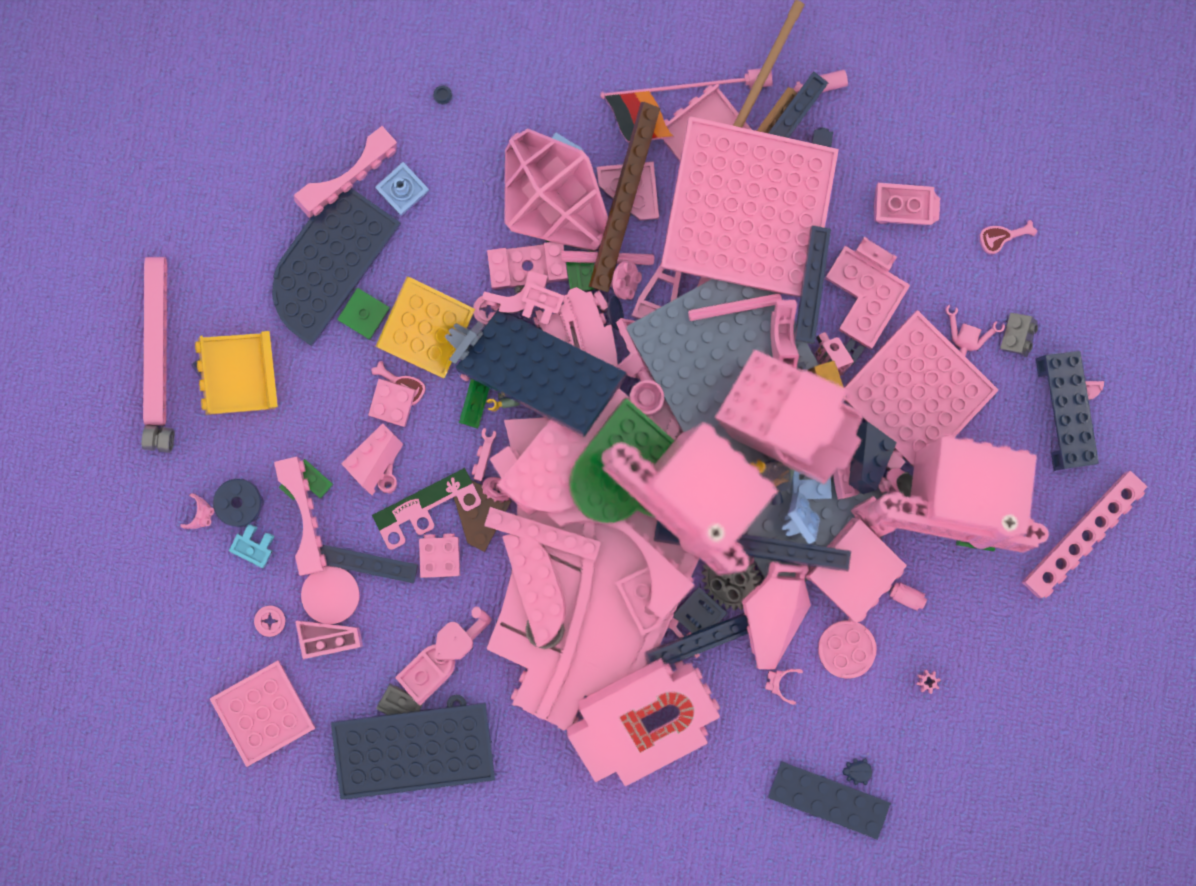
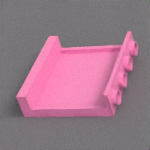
M718 83L714 87L712 85L707 87L701 97H694L685 109L680 108L674 113L675 117L670 121L668 119L664 121L674 138L662 140L679 161L681 159L689 116L733 126L739 113L720 91ZM745 122L742 128L752 130Z
M852 518L827 546L829 548L851 551L849 571L810 566L805 578L812 581L849 617V621L858 623L864 620L868 610L879 602L880 596L891 588L892 582L904 573L907 565L860 519Z

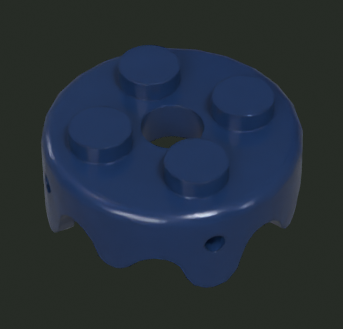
M231 479L219 486L213 498V507L217 517L223 523L233 527H245L259 517L264 505L263 497L256 485L244 479ZM236 497L242 499V505L239 508H235L232 505V501Z

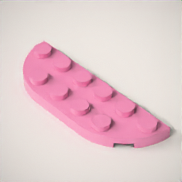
M512 534L502 536L536 646L538 648L542 647L558 634L557 632L565 618V602L552 560L547 550L530 537L525 539Z

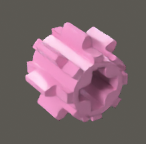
M924 670V675L917 674L920 679L916 685L922 686L921 692L928 690L929 694H932L933 688L939 689L937 682L941 679L935 678V671L929 674L927 670ZM927 677L928 679H932V682L929 683V686L924 684V681L927 680Z

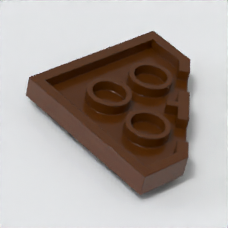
M471 480L481 499V504L469 511H465L457 496H454V501L467 543L485 552L496 532V529L484 526L490 507L506 512L512 501L505 500L501 503L499 500L494 502L492 498L487 499V495L483 494L482 485ZM468 493L464 496L463 501L466 505L471 506L475 503L476 498L473 494Z

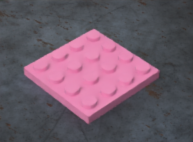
M279 660L210 698L246 767L316 728Z

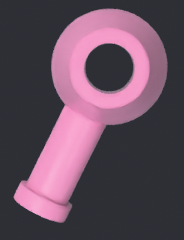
M394 461L391 465L387 466L385 476L382 480L379 479L377 483L379 489L388 494L393 493L397 487V480L392 475Z

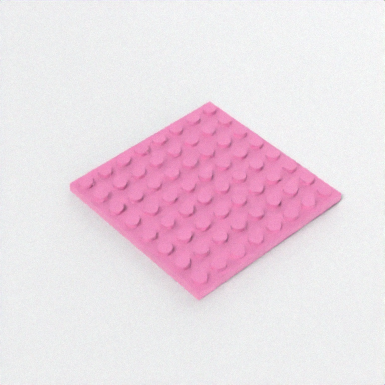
M689 116L660 268L800 297L810 228L812 225L825 228L839 149Z

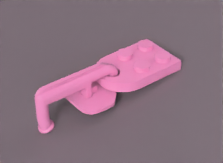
M479 607L472 609V616L479 618L472 627L465 632L456 622L446 624L437 634L436 645L425 648L395 677L419 705L429 698L451 676L455 667V660L462 659L471 650L473 640L490 624L491 617Z

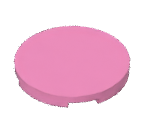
M326 566L324 567L325 571L312 573L307 577L302 587L301 599L305 611L311 618L324 624H336L348 619L355 612L359 604L360 592L356 580L348 571L342 568Z
M849 620L839 621L830 625L823 632L818 643V655L822 665L831 674L845 679L856 678L866 673L873 664L877 652L876 642L872 633L862 624Z

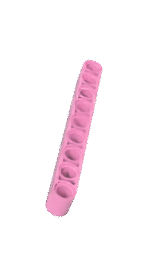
M145 257L144 425L165 426L166 257Z

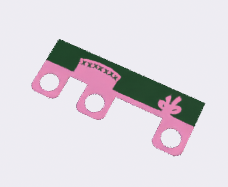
M463 468L373 514L372 517L386 546L392 550L405 543V537L399 527L400 524L410 519L416 533L422 535L434 528V523L428 512L429 509L457 496L462 508L465 511H469L479 506L481 499L466 469ZM468 493L473 494L476 498L475 503L471 506L466 505L463 501L464 496ZM421 517H425L429 521V526L424 530L419 529L417 526V520ZM391 532L399 534L400 541L397 544H391L388 541V535Z

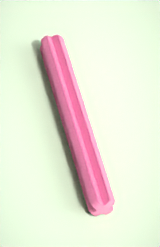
M562 251L561 261L595 263L598 252ZM619 253L616 264L630 261L635 265H653L654 255Z
M778 293L688 311L690 321L773 306L776 305L777 300H782V297Z

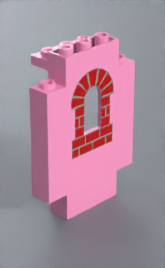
M659 659L578 702L584 719L567 727V734L595 782L617 772L623 784L627 786L708 744L706 739L708 732L704 725L720 718L718 713L720 706L715 698L711 699L710 694L712 692L707 683L703 684L700 680L703 676L698 668L694 669L691 663L684 664L681 660L675 663L677 670L673 672L668 663L664 664L663 660ZM667 705H675L679 708L680 713L676 719L649 733L640 720Z

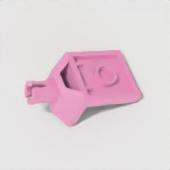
M619 319L616 322L619 333L624 338L626 347L631 354L616 367L625 371L628 376L638 378L640 381H654L626 330L627 326L635 321Z

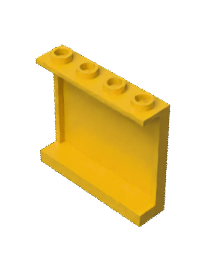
M262 331L259 334L217 337L199 336L198 341H195V351L199 353L200 360H197V370L201 372L202 379L199 380V389L203 391L204 399H201V408L205 410L206 415L271 410L278 407L269 331Z

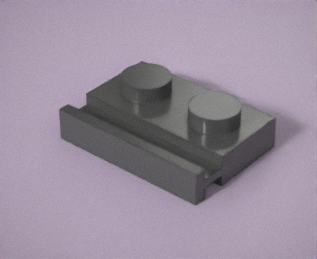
M389 683L376 709L387 715L419 711L423 703L419 705L407 691Z

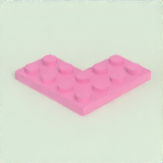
M844 246L825 277L829 282L857 298L838 330L871 350L910 285L847 246Z

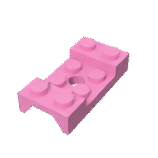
M547 242L543 245L487 250L492 290L525 286L529 271H525L522 265L526 261H530L533 264L531 272L548 276L547 283L568 281L566 262L561 261V252L564 251L563 244Z

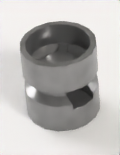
M145 425L142 434V449L155 451L157 448L159 452L171 453L175 439L174 429L162 427L159 430L157 426Z

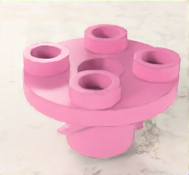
M623 261L614 270L610 287L613 288L618 298L625 300L633 299L638 283L641 282L642 275L638 272L633 262Z

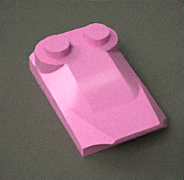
M888 183L876 184L873 213L875 222L881 224L933 225L934 222L939 220L940 198L936 195L934 187Z

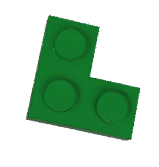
M304 459L306 469L303 472L304 480H308L310 490L322 499L334 484ZM281 484L279 488L292 500H295L293 494Z

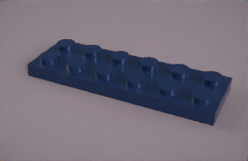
M783 761L780 762L768 795L769 799L877 840L891 805L888 801Z

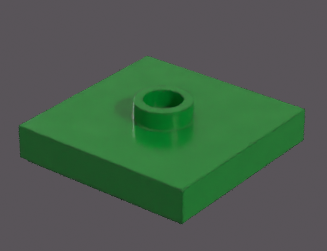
M357 288L337 320L371 340L390 307Z

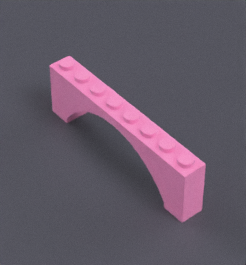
M576 506L558 512L547 513L562 528L568 524L580 522L600 523L583 515ZM630 520L601 523L617 528L627 534L643 552L652 580V597L648 607L659 618L664 620L694 588L695 585L692 583L694 579L687 572L682 574L678 570L680 566L675 561L665 559L663 557L665 552L657 545L653 548L648 543L650 539L643 532L639 535L634 530L636 526Z

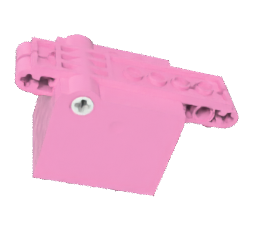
M702 423L680 434L654 466L649 461H644L635 448L623 443L616 444L605 450L602 455V461L605 466L602 469L679 538L683 550L699 556L718 575L740 572L748 567L749 559L742 551V546L735 541L777 490L770 480L764 479L759 474V470L755 466L749 465L744 461L745 458L741 453L731 449L727 440L717 436L713 427Z
M943 435L916 452L910 498L903 497L902 493L892 492L875 500L868 506V514L871 518L875 519V524L970 542L972 546L978 549L995 547L1024 553L1030 549L1037 548L1049 536L1048 530L1044 525L1034 523V520L1030 519L1037 455L1030 454L1027 450L1013 451L1007 446L993 447V444L987 442L974 443L972 439L959 440L955 439L953 435Z

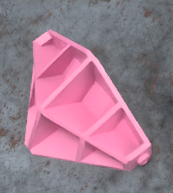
M528 128L521 133H516L509 140L505 149L504 223L512 232L595 252L598 250L608 216L590 159L582 150Z

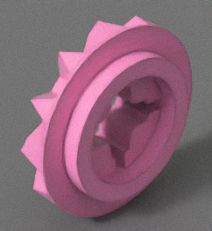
M481 296L474 303L473 308L475 311L473 314L477 321L487 325L496 312H490L488 318H486V312L480 310L487 308L486 301ZM497 304V307L491 306V309L497 311L501 304Z
M487 478L482 485L483 494L487 495V499L492 498L494 502L499 500L501 503L505 500L508 501L510 497L496 486L501 478Z
M275 606L261 608L256 613L254 619L257 631L267 637L278 635L284 629L286 622L284 613ZM270 613L272 619L278 620V622L272 623L271 630L268 623L262 622V620L269 619Z

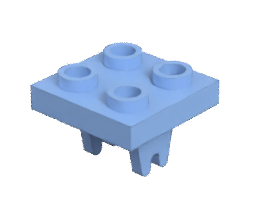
M800 492L792 495L789 513L784 517L785 520L789 521L782 526V529H789L786 533L787 536L802 533L808 544L816 541L820 518L810 508L807 498L803 497Z

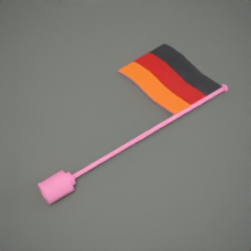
M761 68L748 70V74H744V78L613 93L602 92L600 96L608 102L614 112L620 132L629 143L640 103L646 102L659 107L650 92L745 82V85H749V89H751ZM770 72L763 87L772 86V72ZM659 111L652 140L674 138L664 122L661 111Z

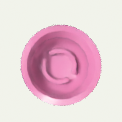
M644 380L638 382L632 388L630 401L644 414H652L661 408L664 401V393L661 386L656 382Z

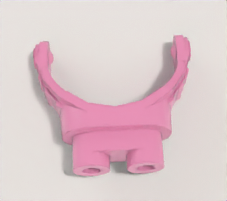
M190 493L189 496L197 502V513L190 524H181V528L197 529L210 526L211 515L214 514V509L203 498Z
M803 670L769 671L767 678L770 681L766 682L765 689L771 690L773 694H777L785 702L795 705L796 702L794 700H787L781 695L779 682L786 673H803Z

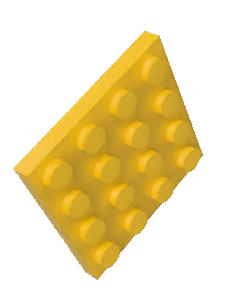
M407 276L375 347L434 375L445 378L452 363L449 359L456 351L454 346L445 338V335L449 334L452 336L449 330L451 328L455 329L454 324L456 323L467 328L475 309Z

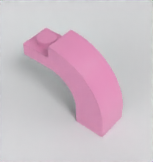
M529 271L526 284L518 294L504 297L484 292L482 299L486 301V305L497 307V304H501L499 312L517 313L524 311L526 302L522 301L528 282L545 288L548 276Z
M777 300L775 311L771 315L773 358L797 369L799 354L794 341V319L797 303L795 300Z

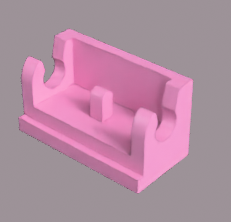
M866 237L863 238L855 251L886 271L890 270L897 256L879 247Z

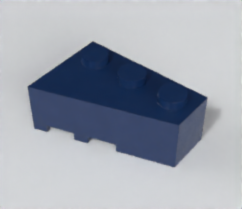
M868 421L860 424L856 432L861 442L851 461L849 485L862 494L877 490L897 443Z

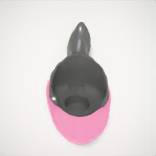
M899 468L889 470L887 479L892 488H889L890 494L898 492L902 493L903 497L910 498L913 476Z

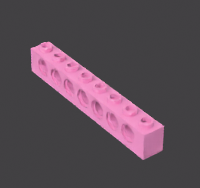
M1131 471L1125 472L1030 572L1022 583L1037 598H1047L1054 591L1052 589L1054 585L1062 583L1067 577L1065 574L1070 569L1073 570L1079 565L1080 561L1078 560L1083 555L1087 556L1093 550L1091 546L1096 541L1100 542L1106 536L1104 532L1109 527L1113 528L1119 522L1117 518L1122 513L1125 515L1132 508V502L1134 500L1138 501L1143 497L1147 486ZM1123 489H1125L1128 492V498L1126 500L1123 499L1121 496V491ZM1110 503L1115 506L1114 513H1110L1108 510ZM1097 517L1102 519L1101 527H1097L1095 524ZM1083 531H1087L1089 533V539L1087 541L1083 540L1082 538ZM1070 545H1074L1076 547V553L1074 555H1071L1069 553ZM1058 558L1063 561L1061 569L1056 567V560ZM1045 572L1050 575L1048 583H1045L1042 579Z

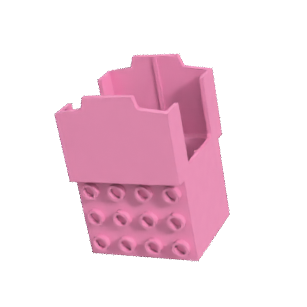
M754 350L716 416V419L732 439L782 462L783 465L822 484L827 482L836 469H846L861 442L856 432L862 420V415L860 411L843 404L844 398L850 397L846 389L805 370L800 371L757 350Z

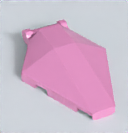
M771 562L768 576L761 585H758L742 601L744 614L748 617L749 626H747L751 650L755 654L756 668L776 669L811 606L804 579L808 573V565H789ZM779 572H795L796 576H777Z

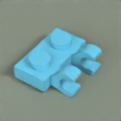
M248 524L243 536L240 534L236 535L229 552L261 568H265L273 552L268 547L275 536L265 533L261 543L258 544L251 540L257 527Z

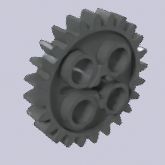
M705 563L703 565L705 570L701 574L706 576L702 581L707 582L704 589L710 590L707 595H713L714 601L719 600V606L725 604L726 609L732 606L733 611H735L737 608L743 609L742 601L760 585L758 582L762 578L756 577V574L760 571L753 569L756 565L755 563H749L748 567L743 571L718 575Z

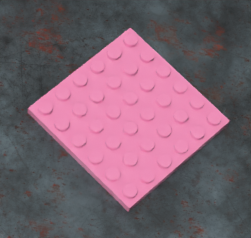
M916 310L844 386V389L850 395L849 398H844V400L852 408L860 411L862 418L866 422L868 421L896 441L894 449L900 452L903 458L914 468L917 451L943 435H953L956 437L997 393L998 389Z

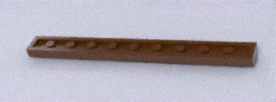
M641 102L589 283V287L603 292H609L660 111L659 107L646 102Z

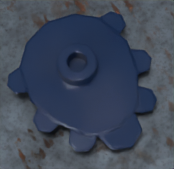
M854 758L852 764L847 762V768H844L842 771L843 775L848 776L846 780H853L855 785H858V783L867 785L872 777V768L867 759L863 758L862 761H858L857 758Z

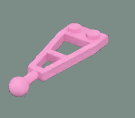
M660 264L638 298L632 317L641 319L661 307L645 300L658 279L673 284L670 302L677 299L681 272L676 271L674 278L662 273L664 269L660 268Z

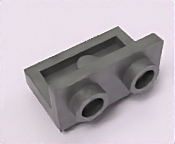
M1010 312L1000 349L1028 357L1029 352L1033 348V336L1038 330L1037 320L1032 316Z

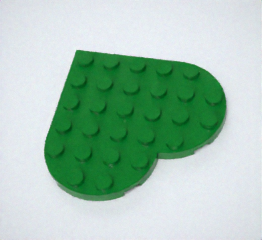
M624 398L577 458L571 469L569 489L574 504L583 515L600 523L620 522L632 516L636 511L656 518L602 469L605 466L602 461V455L605 450L616 444L623 443L635 448L644 461L647 460L654 466L675 440L630 400Z

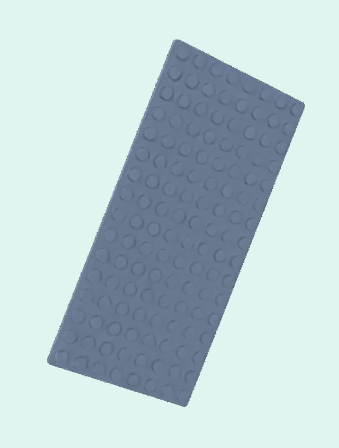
M711 279L627 326L626 330L654 381L661 386L664 399L683 433L702 423L708 424L714 428L717 436L729 442L731 449L741 453L745 458L744 461L749 465L752 462L757 464L758 459L762 462L774 460L732 439L716 419V416L754 350L773 358L771 315L775 311V305L690 321L688 311L778 293ZM794 321V336H795L796 322ZM795 341L799 354L798 363L804 362L806 369L818 366L819 364L808 344ZM799 474V480H814ZM832 474V498L807 499L812 511L816 512L820 518L816 541L810 543V545L827 547L852 518H855L851 512L854 506L872 496L879 499L890 493L885 492L882 494L878 487L877 490L866 494L859 493L856 496L838 499ZM792 487L781 492L784 503L772 505L770 499L742 533L808 544L802 533L787 536L786 533L789 529H782V526L789 521L785 520L784 517L789 513ZM752 557L754 558V561L764 579L768 576L769 566L771 562L798 565L795 563ZM779 572V573L777 574V576H793V577H795V576H796V573H795V572Z

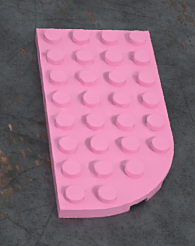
M618 388L585 437L550 420L496 486L511 499L531 510L558 512L576 506L569 489L571 469L577 458L624 398L630 400V397ZM645 414L651 420L653 419V416H651L650 414Z

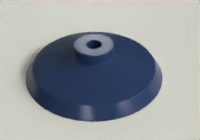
M613 296L608 302L607 317L612 327L619 330L616 322L621 318L624 319V313L620 300Z

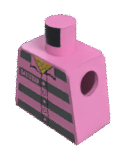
M824 332L816 337L820 345L815 352L817 361L821 365L835 360L839 375L842 376L854 361L838 337L830 340L827 333Z

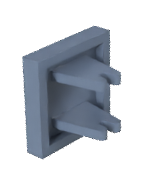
M478 321L471 330L457 323L454 324L455 329L451 328L449 330L452 336L449 334L445 335V338L456 349L449 359L454 364L459 360L463 361L468 355L471 345L474 346L483 335L481 331L485 326L483 323Z

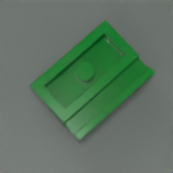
M566 262L570 289L577 287L584 292L597 290L589 287L594 263Z

